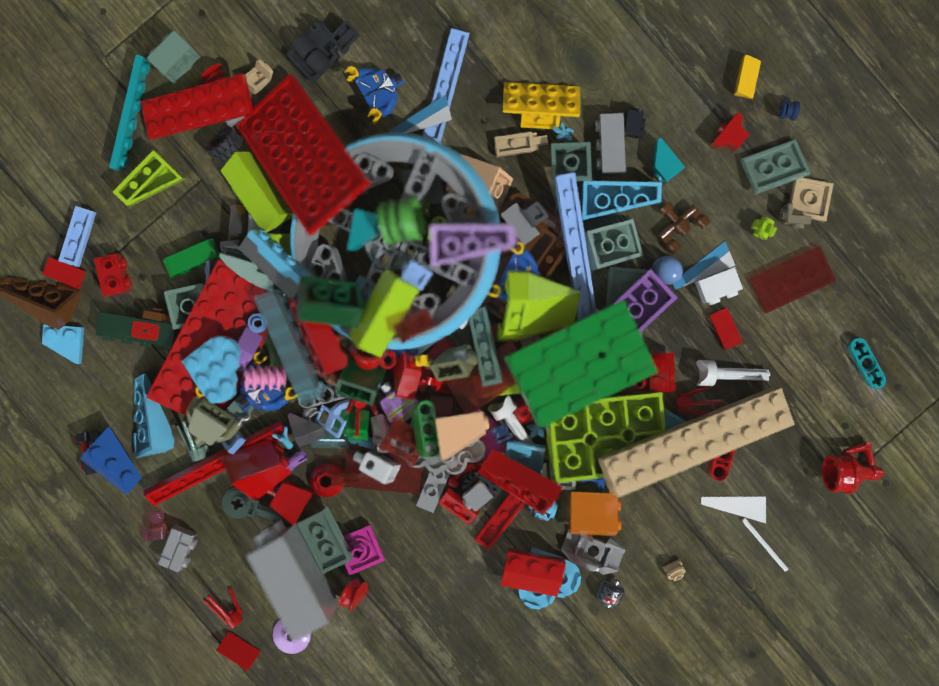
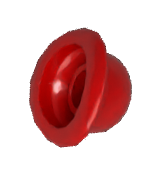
M355 344L348 348L350 355L355 359L356 365L365 370L378 367L381 360L388 354L386 349L383 355L379 357L358 348Z

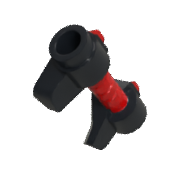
M88 431L75 434L74 442L77 445H81L84 454L90 447L89 444L99 438L100 432L90 433ZM83 461L80 462V469L85 472V475L97 473Z

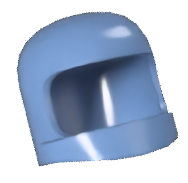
M661 256L656 259L652 266V271L665 285L678 282L683 274L681 263L674 257Z

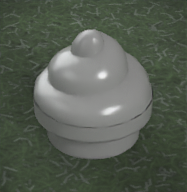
M315 406L304 408L302 418L316 423L315 419L320 410Z

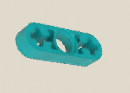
M862 338L851 339L848 342L847 349L866 385L872 389L883 388L886 384V377L869 345ZM855 343H861L860 351L854 350ZM865 358L871 361V366L868 369L862 366V361ZM874 377H879L878 384L872 383Z

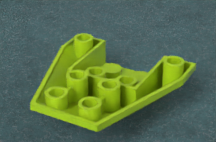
M508 271L505 290L508 294L504 323H498L496 342H517L547 334L574 323L581 294L580 291L527 271Z

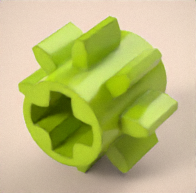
M761 216L760 220H754L751 229L755 230L753 235L763 240H767L768 237H774L777 230L776 227H773L775 222Z

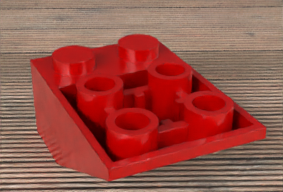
M674 352L649 353L658 372L616 393L676 391Z

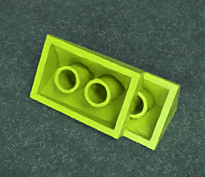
M235 152L221 169V173L229 182L233 192L261 230L269 232L291 219L294 214L255 154L253 152Z
M385 268L363 308L364 311L357 328L352 327L348 337L358 348L381 357L412 307L410 305L420 289Z

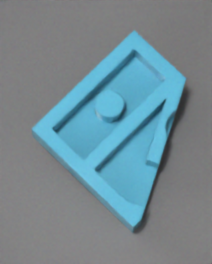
M43 324L42 344L75 364H82L84 327L63 326L60 330Z

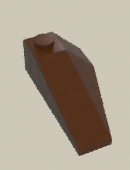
M6 276L0 280V295L43 324L60 330L72 319L81 296L80 290L65 284L53 286L43 281L40 284L30 283L28 279Z

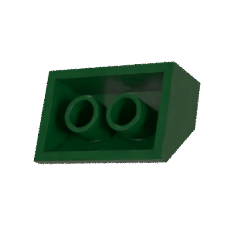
M300 275L296 306L298 321L357 328L364 311L359 283Z

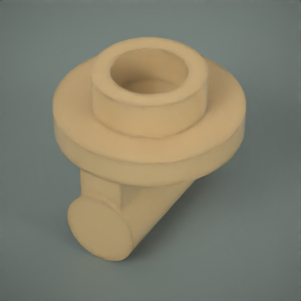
M680 559L662 567L668 579L674 581L683 578V574L686 571Z

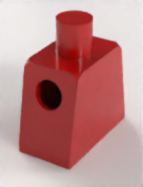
M285 480L280 487L276 485L267 492V494L274 497L270 507L292 525L296 524L314 493L313 489Z

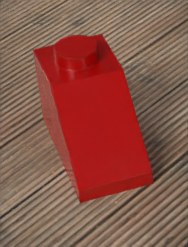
M403 352L397 358V364L393 367L395 397L414 399L422 374V367L416 366L415 356L420 355Z

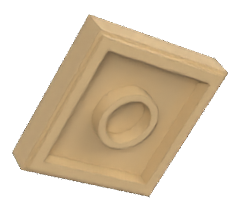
M800 178L793 181L789 203H793L792 215L811 216L812 220L825 222L834 183L808 178Z

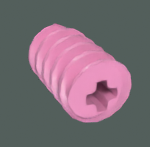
M252 365L247 370L244 367L245 390H248L249 385H252L253 390H256L257 385H260L261 390H264L265 385H268L269 390H272L273 385H276L277 390H280L281 385L285 387V366H280L279 371L277 366H272L271 370L268 365L263 370L260 365L255 370Z

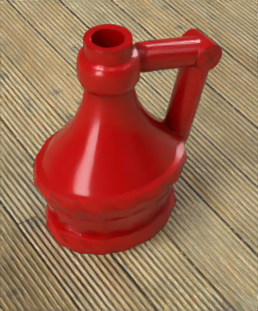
M862 442L861 444L843 449L841 455H828L824 459L822 479L828 491L852 494L864 480L875 481L883 477V469L875 465L871 450L872 444L870 442ZM864 451L868 467L860 464L852 454Z

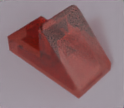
M425 308L393 325L392 328L401 343L404 344L434 328L436 324Z

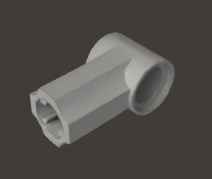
M379 414L371 417L369 420L373 433L372 446L374 453L394 452L396 450V441L394 435L390 433L387 416Z

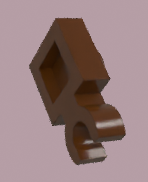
M151 307V310H144L142 318L171 323L170 315L162 313L163 309Z

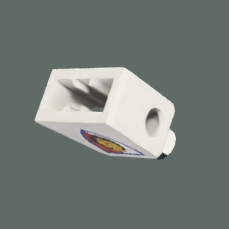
M357 450L353 458L354 461L361 464L359 467L360 471L383 484L393 482L401 467V464L381 454H375L374 451L364 453Z

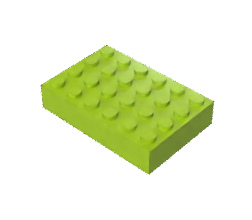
M662 392L608 396L547 425L546 436L551 481L563 483L605 478L598 457L665 431Z

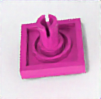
M371 524L343 535L352 552L351 556H353V560L345 563L349 575L385 561L384 554Z

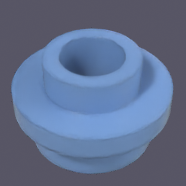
M255 313L249 317L248 327L255 333L263 332L267 327V319L264 315ZM256 320L261 321V325L259 327H256L254 325V322Z

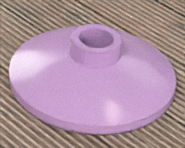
M281 619L276 623L273 630L275 645L281 651L289 654L304 650L311 638V633L292 642L287 636L288 632Z

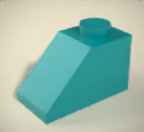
M659 138L654 144L652 171L654 172V178L664 185L683 170L685 166L664 140Z
M355 210L348 250L357 251L380 235L381 228L378 214Z

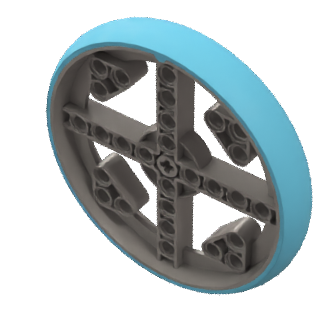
M384 133L364 137L345 146L371 182L365 190L392 179L394 169L385 162L413 163L416 165L401 199L414 196L421 208L433 179L438 174L458 194V196L448 194L442 201L449 224H500L492 196L482 178L462 156L446 145L415 134ZM368 159L369 165L364 169L362 166L363 161ZM426 164H429V172L427 174H423L422 167ZM386 167V174L381 177L380 169ZM420 182L422 188L419 192L416 193L414 191V186L416 183ZM455 198L457 200V206L454 209H451L449 207V202L451 199ZM473 206L475 214L472 217H468L467 209ZM343 208L328 222L351 232L354 213ZM342 213H344L346 216V219L343 223H341L339 219ZM293 214L290 230L291 256L296 259V263L301 268L306 269L311 277L334 280V276L337 274L340 281L347 282L348 277L337 248L326 244L319 246V230L310 236L295 214ZM380 231L379 238L373 239L365 245L373 263L360 291L363 308L368 300V292L370 290L373 291L378 283L375 280V275L378 272L382 275L385 268L392 272L400 271L405 262L408 261L410 263L412 259L418 264L460 283L457 290L442 305L440 297L434 293L416 297L410 305L412 307L409 310L408 316L404 318L386 349L400 350L425 346L444 338L462 326L475 313L488 294L498 268L500 250L470 257L468 266L459 261L449 262L451 265L450 270L445 272L442 267L443 264L431 267V263L428 264L425 261V256L431 253V248L423 245V238L409 241L404 234L403 242L396 245H388ZM410 245H414L415 247V253L413 255H410L408 253V247ZM327 248L330 250L329 258H326L324 255ZM386 254L390 257L387 265L383 263V257ZM319 266L323 270L321 276L317 274V268ZM463 269H466L469 274L466 280L460 277V272ZM429 297H432L435 302L432 308L427 305ZM421 315L426 317V324L424 326L419 323ZM330 326L343 336L349 338L348 334L352 327Z

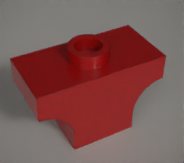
M737 112L727 124L724 122L717 130L719 134L709 146L714 150L719 147H726L732 152L736 151L750 135L742 126L744 116Z

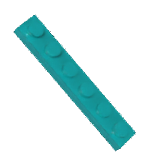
M135 56L109 168L123 172L128 164L127 154L133 143L131 137L137 127L136 116L137 112L141 109L140 99L141 95L145 92L146 75L150 71L149 61L144 56Z

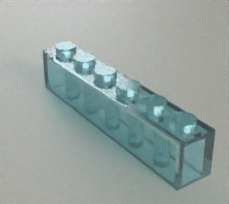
M274 289L255 297L254 300L300 405L303 406L324 397L326 388L324 383L318 380L317 373L314 372L316 365L310 362L308 357L311 356L310 351L307 349V345L303 346L301 341L303 335L299 327L296 328L293 323L295 317L291 309L288 310L286 307L287 298L284 292Z

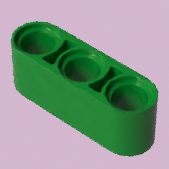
M209 239L173 254L162 261L169 277L175 278L206 265V260L215 261L219 259L220 252L214 239Z
M429 401L417 402L411 408L417 452L423 458L435 457L440 452L434 406ZM421 405L425 407L424 415L420 412ZM424 425H427L428 427L427 434L423 432ZM427 444L431 446V452L429 454L426 452Z

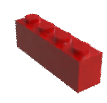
M297 300L293 301L289 305L321 378L348 366L347 356L341 351L338 345V336L333 333L331 325L298 321Z

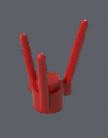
M702 386L686 393H680V397L675 398L677 412L704 415L709 412L690 410L693 409V406L721 404L723 400L693 402L692 398H688V396L709 389L712 386Z
M350 399L346 413L350 412L354 404L356 407L355 437L358 438L360 409L364 408L367 404ZM373 404L371 408L374 414H377V409L375 407V404Z
M229 587V592L236 608L235 611L232 608L225 612L211 595H207L210 602L204 599V603L230 629H233L243 621L241 615L244 612L238 604L232 587Z

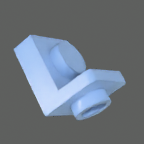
M414 259L410 263L406 261L400 270L403 272L401 278L420 290L423 289L432 274L431 271L415 262Z

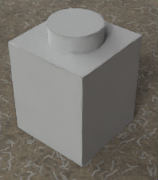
M480 479L463 493L464 500L462 502L469 510L472 508L476 512L493 498V493Z

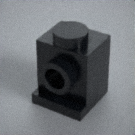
M632 108V110L627 111L624 121V137L641 140L644 136V132H641V130H644L646 119L643 118L644 112L642 109Z

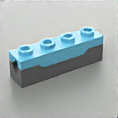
M261 229L250 230L247 234L248 236L245 237L238 249L292 300L297 299L300 275L311 277L310 273L306 269L301 268L296 263L297 261L294 257L287 255L280 244L269 238L270 235L266 231Z

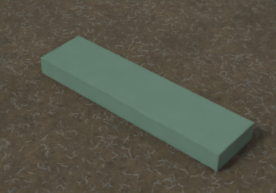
M485 306L478 308L469 318L483 387L503 382L488 308Z

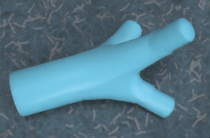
M287 426L284 427L282 435L272 434V437L282 442L287 449L293 447V443L287 435Z

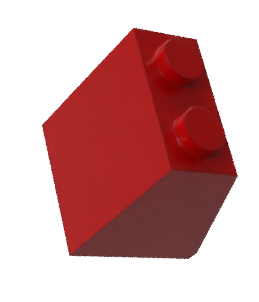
M270 439L236 451L233 455L228 454L221 458L232 485L254 501H257L292 473L289 467L290 462L283 455V448L279 443L275 444Z

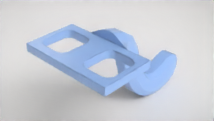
M350 399L338 402L330 409L322 405L315 422L323 426L325 430L336 438H340L347 422L340 416L342 410L347 409ZM323 410L329 413L325 424L320 421ZM336 419L342 423L338 433L332 429Z

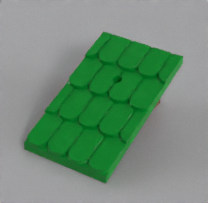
M624 300L504 357L538 428L573 414L658 372Z

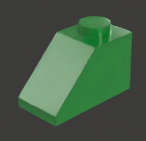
M342 410L340 416L347 421L342 434L348 440L368 441L370 427L369 411L360 410L359 437L356 438V410H350L349 413H346V410ZM336 419L334 425L340 430L342 423Z

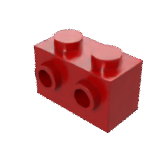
M116 253L94 259L103 296L112 297L132 292V280L126 270L128 263L123 255Z

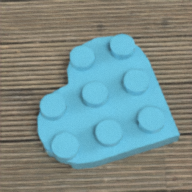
M225 336L214 337L182 361L198 388L210 403L225 402L236 394L235 389L238 378L235 371L240 366L241 350L234 339H229Z
M531 547L530 552L564 558L534 547ZM564 558L566 566L563 582L557 596L561 598L571 595L573 592L575 593L581 583L578 566ZM518 589L521 600L531 609L539 610L552 604L555 596Z

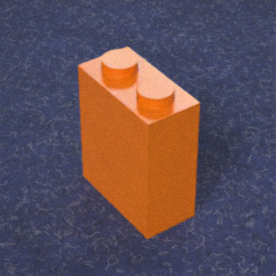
M571 492L569 496V534L616 536L618 530H621V519H618V511H621V500H618V497L611 495V493Z

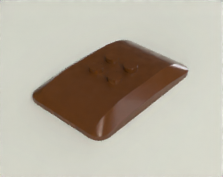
M521 193L513 194L498 214L499 223L507 224L501 214L515 203L523 211L535 202ZM545 210L549 217L535 226L540 234L524 245V248L538 265L537 271H539L538 276L548 279L565 255L566 250L561 220ZM509 248L500 250L499 264L492 283L494 285L499 283L514 254ZM470 258L467 259L465 265H469ZM463 269L460 272V277L466 280L469 274L466 269ZM454 281V286L457 289L460 283ZM492 286L490 287L489 293H493L494 288ZM486 295L480 306H486L488 312L504 322L507 301Z

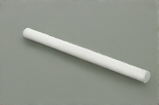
M743 518L741 521L786 572L788 570L787 566L747 519Z

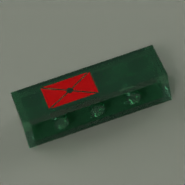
M99 312L95 335L102 336V340L114 341V338L121 339V343L133 344V341L140 342L139 346L151 347L153 344L159 345L158 349L170 351L179 335L180 329L173 330L172 323Z

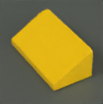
M749 55L742 57L734 95L753 99L761 64L760 60Z

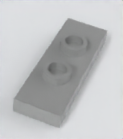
M445 469L438 473L430 471L416 506L434 513L450 473Z

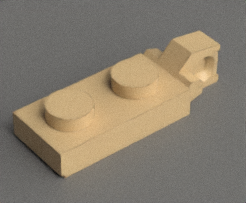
M532 132L494 137L496 157L538 151L539 146L548 145L547 135L537 137V133Z

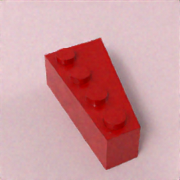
M492 449L477 472L542 515L553 506L563 489V486L508 458L499 450L495 451Z

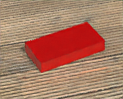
M49 257L42 275L80 289L87 271Z
M728 308L708 315L724 350L743 343Z

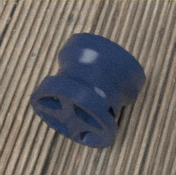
M783 99L779 106V119L786 117L795 121L799 114L800 102H789Z
M507 422L489 429L490 433L495 437V444L513 437L512 433L507 429Z

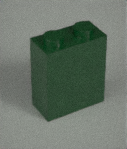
M350 355L347 361L348 366L343 369L338 379L335 394L373 406L387 369L382 368L380 365L371 370L362 369L356 365L355 359Z

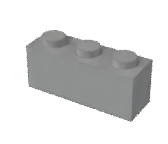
M624 113L600 114L598 120H595V131L599 132V139H596V151H599L600 157L597 158L596 162L597 170H600V175L624 174L626 172Z

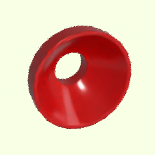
M330 462L319 464L314 468L310 476V485L313 491L322 497L337 495L343 489L345 483V475L342 469ZM323 476L330 477L331 485L328 487L322 486L320 479Z

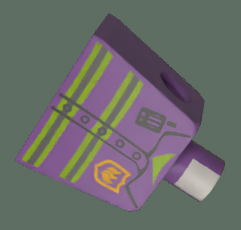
M388 381L380 387L386 395V398L380 404L392 428L395 430L412 417L411 408L420 401L416 397L413 400L395 397V388Z

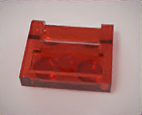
M393 418L384 439L379 445V450L387 451L407 461V464L414 466L420 456L417 452L414 427L397 418ZM393 439L413 450L412 454L410 455L391 445V440Z

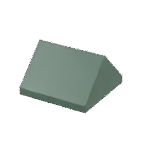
M203 283L164 291L173 330L183 327L204 287Z

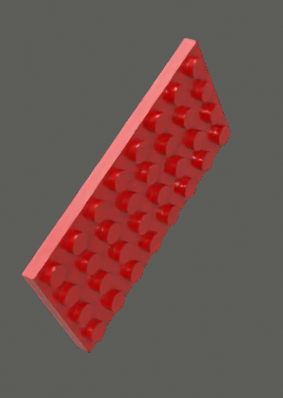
M291 73L253 107L254 114L245 116L235 124L310 236L315 234L371 184L301 84Z
M218 259L146 398L187 416L186 410L193 397L197 396L196 388L198 386L182 361L214 337L225 336L229 339H234L236 342L245 327H248L249 317L255 313H260L266 317L267 327L263 332L258 333L263 338L255 352L256 354L260 351L287 297L281 296V293L276 288L271 292L248 282ZM256 320L254 322V325L256 327H259L261 325V321ZM238 369L235 371L238 378L235 389L236 394L241 387L240 382L243 375ZM236 394L230 400L213 404L225 411L232 404Z

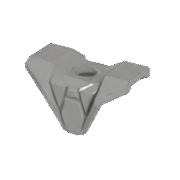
M569 530L561 549L573 564L584 566L593 572L598 571L602 575L618 572L623 553L626 551L623 546L611 538L606 542L592 537V535L569 534ZM592 545L597 546L599 549V553L596 556L588 554V548Z

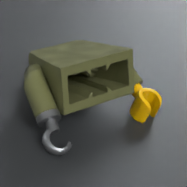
M469 344L448 348L436 360L427 359V355L415 356L416 366H425L428 369H432L438 382L468 377L473 367L477 364L476 353L472 351V347Z
M198 387L196 388L197 396L193 397L186 410L187 421L190 424L188 431L195 436L194 442L198 445H203L204 443L212 445L215 441L220 443L230 440L243 426L241 423L251 418L250 411L246 410L243 412H248L249 417L247 419L240 417L236 420L205 398L201 400L204 395Z

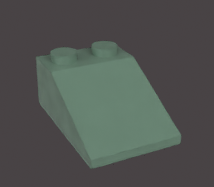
M634 219L584 232L590 271L643 256Z

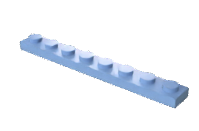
M571 172L554 176L571 287L581 292L576 312L578 322L597 311L575 173Z

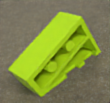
M153 150L113 193L127 206H133L186 178L159 152Z

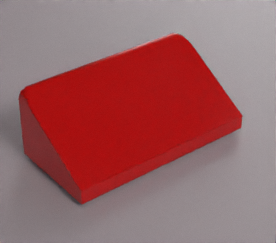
M228 631L216 649L218 653L247 671L261 652V650L231 631Z

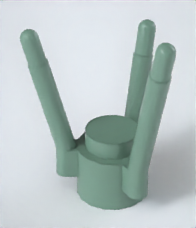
M183 420L182 424L187 438L180 425H177L176 428L188 450L189 457L191 456L192 462L207 458L206 452L210 451L208 444L204 443V446L194 444L191 433L188 431L187 423Z

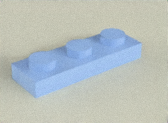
M75 206L58 261L80 267L96 212Z

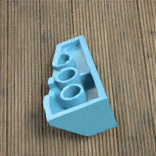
M142 374L134 379V404L137 405L136 414L133 415V421L137 422V432L133 433L135 458L164 453L174 448V437L161 405L146 398L151 388V383L146 374Z

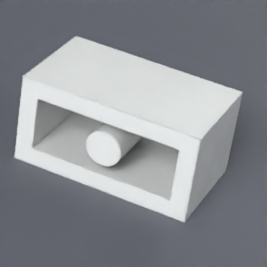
M735 267L695 282L702 303H709V305L720 302V298L723 296H727V298L738 295L739 290L743 289Z

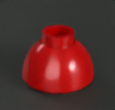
M524 398L515 400L517 408L513 414L520 424H527L533 421L534 418Z

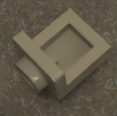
M793 203L785 204L781 208L780 219H782L783 225H792L794 229H804V226L811 224V216L792 215Z

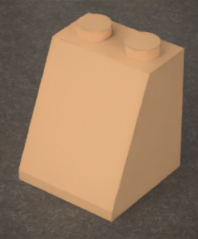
M460 154L477 171L486 184L495 204L497 214H499L513 178L498 166ZM447 182L446 191L458 196L455 190Z
M483 412L436 419L441 459H449L484 436L486 429H489L488 417H483Z

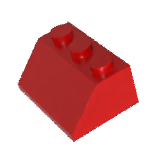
M508 547L500 586L557 597L563 582L566 566L565 559Z

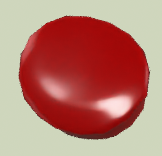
M358 579L351 581L340 596L339 606L348 608L350 612L353 611L368 592L367 582L361 583Z

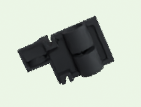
M315 21L316 29L310 26V30L306 34H301L292 43V49L286 55L313 84L341 57L337 52L340 51L346 54L349 51L350 45L360 36L348 21H345L334 33L322 21Z

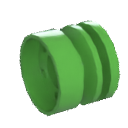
M416 197L400 199L399 207L393 200L389 203L382 202L379 204V224L384 240L388 245L395 244L396 241L397 243L403 242L404 234L409 241L424 237L423 216Z

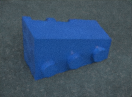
M110 427L99 436L80 459L125 495L142 478Z

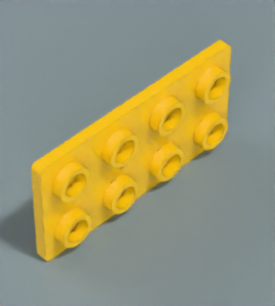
M505 82L503 112L521 114V127L552 129L553 126L559 128L561 116L580 117V87Z

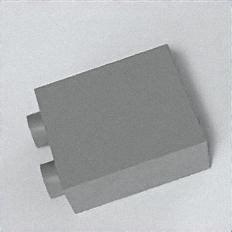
M279 520L261 530L260 534L252 538L256 547L247 555V558L292 642H295L328 624L339 604V600L325 574H322L297 524L285 527L283 521Z

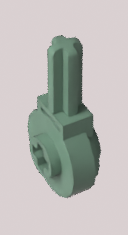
M236 487L229 489L222 499L224 512L232 518L240 519L246 516L253 518L254 515H258L276 522L282 518L274 509L259 504L260 499L254 501ZM237 499H240V500H241V501H240V503H241L240 506H236V502H235V501H236Z

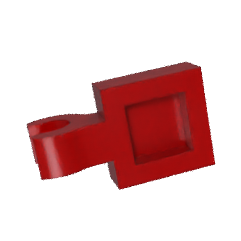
M422 374L420 381L426 382L425 384L432 385V390L435 392L451 395L456 379L438 382L436 377Z

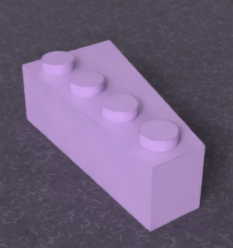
M517 224L431 225V267L514 247L517 245Z

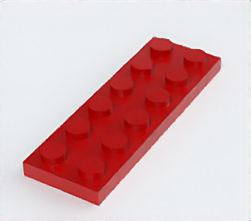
M239 74L140 102L149 140H156L254 114L245 74Z

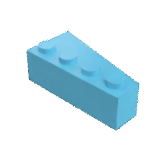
M581 181L582 220L661 202L662 182Z

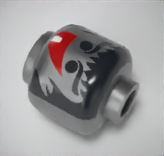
M617 579L603 580L597 593V598L600 600L599 603L608 608L619 606L625 589Z

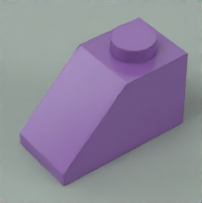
M245 327L236 341L241 350L238 370L242 373L244 367H247L263 338V336L251 331L248 327Z

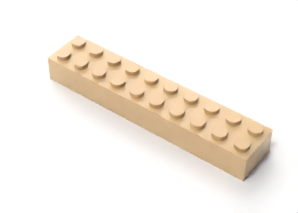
M771 387L598 457V461L611 495L621 497L795 424L782 388Z

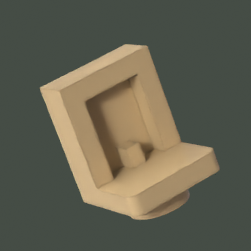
M260 59L256 61L255 67L245 74L248 88L254 94L271 82L273 74L270 66L263 63Z

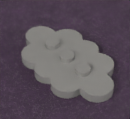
M438 416L436 419L446 418V416ZM412 420L410 426H399L392 433L395 437L396 448L405 451V460L411 467L421 468L425 466L433 473H438L445 469L450 474L458 475L466 469L468 462L477 463L486 454L484 443L478 439L447 460L441 459L440 452L435 457L423 458L417 452ZM427 425L423 426V432L425 434L428 433ZM429 444L426 445V452L428 454L431 452Z

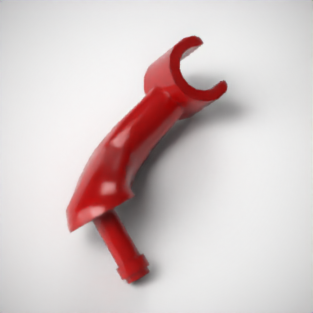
M481 460L477 463L468 462L466 469L458 475H452L446 484L451 489L456 488L460 484L458 479L465 472L479 471L484 461Z

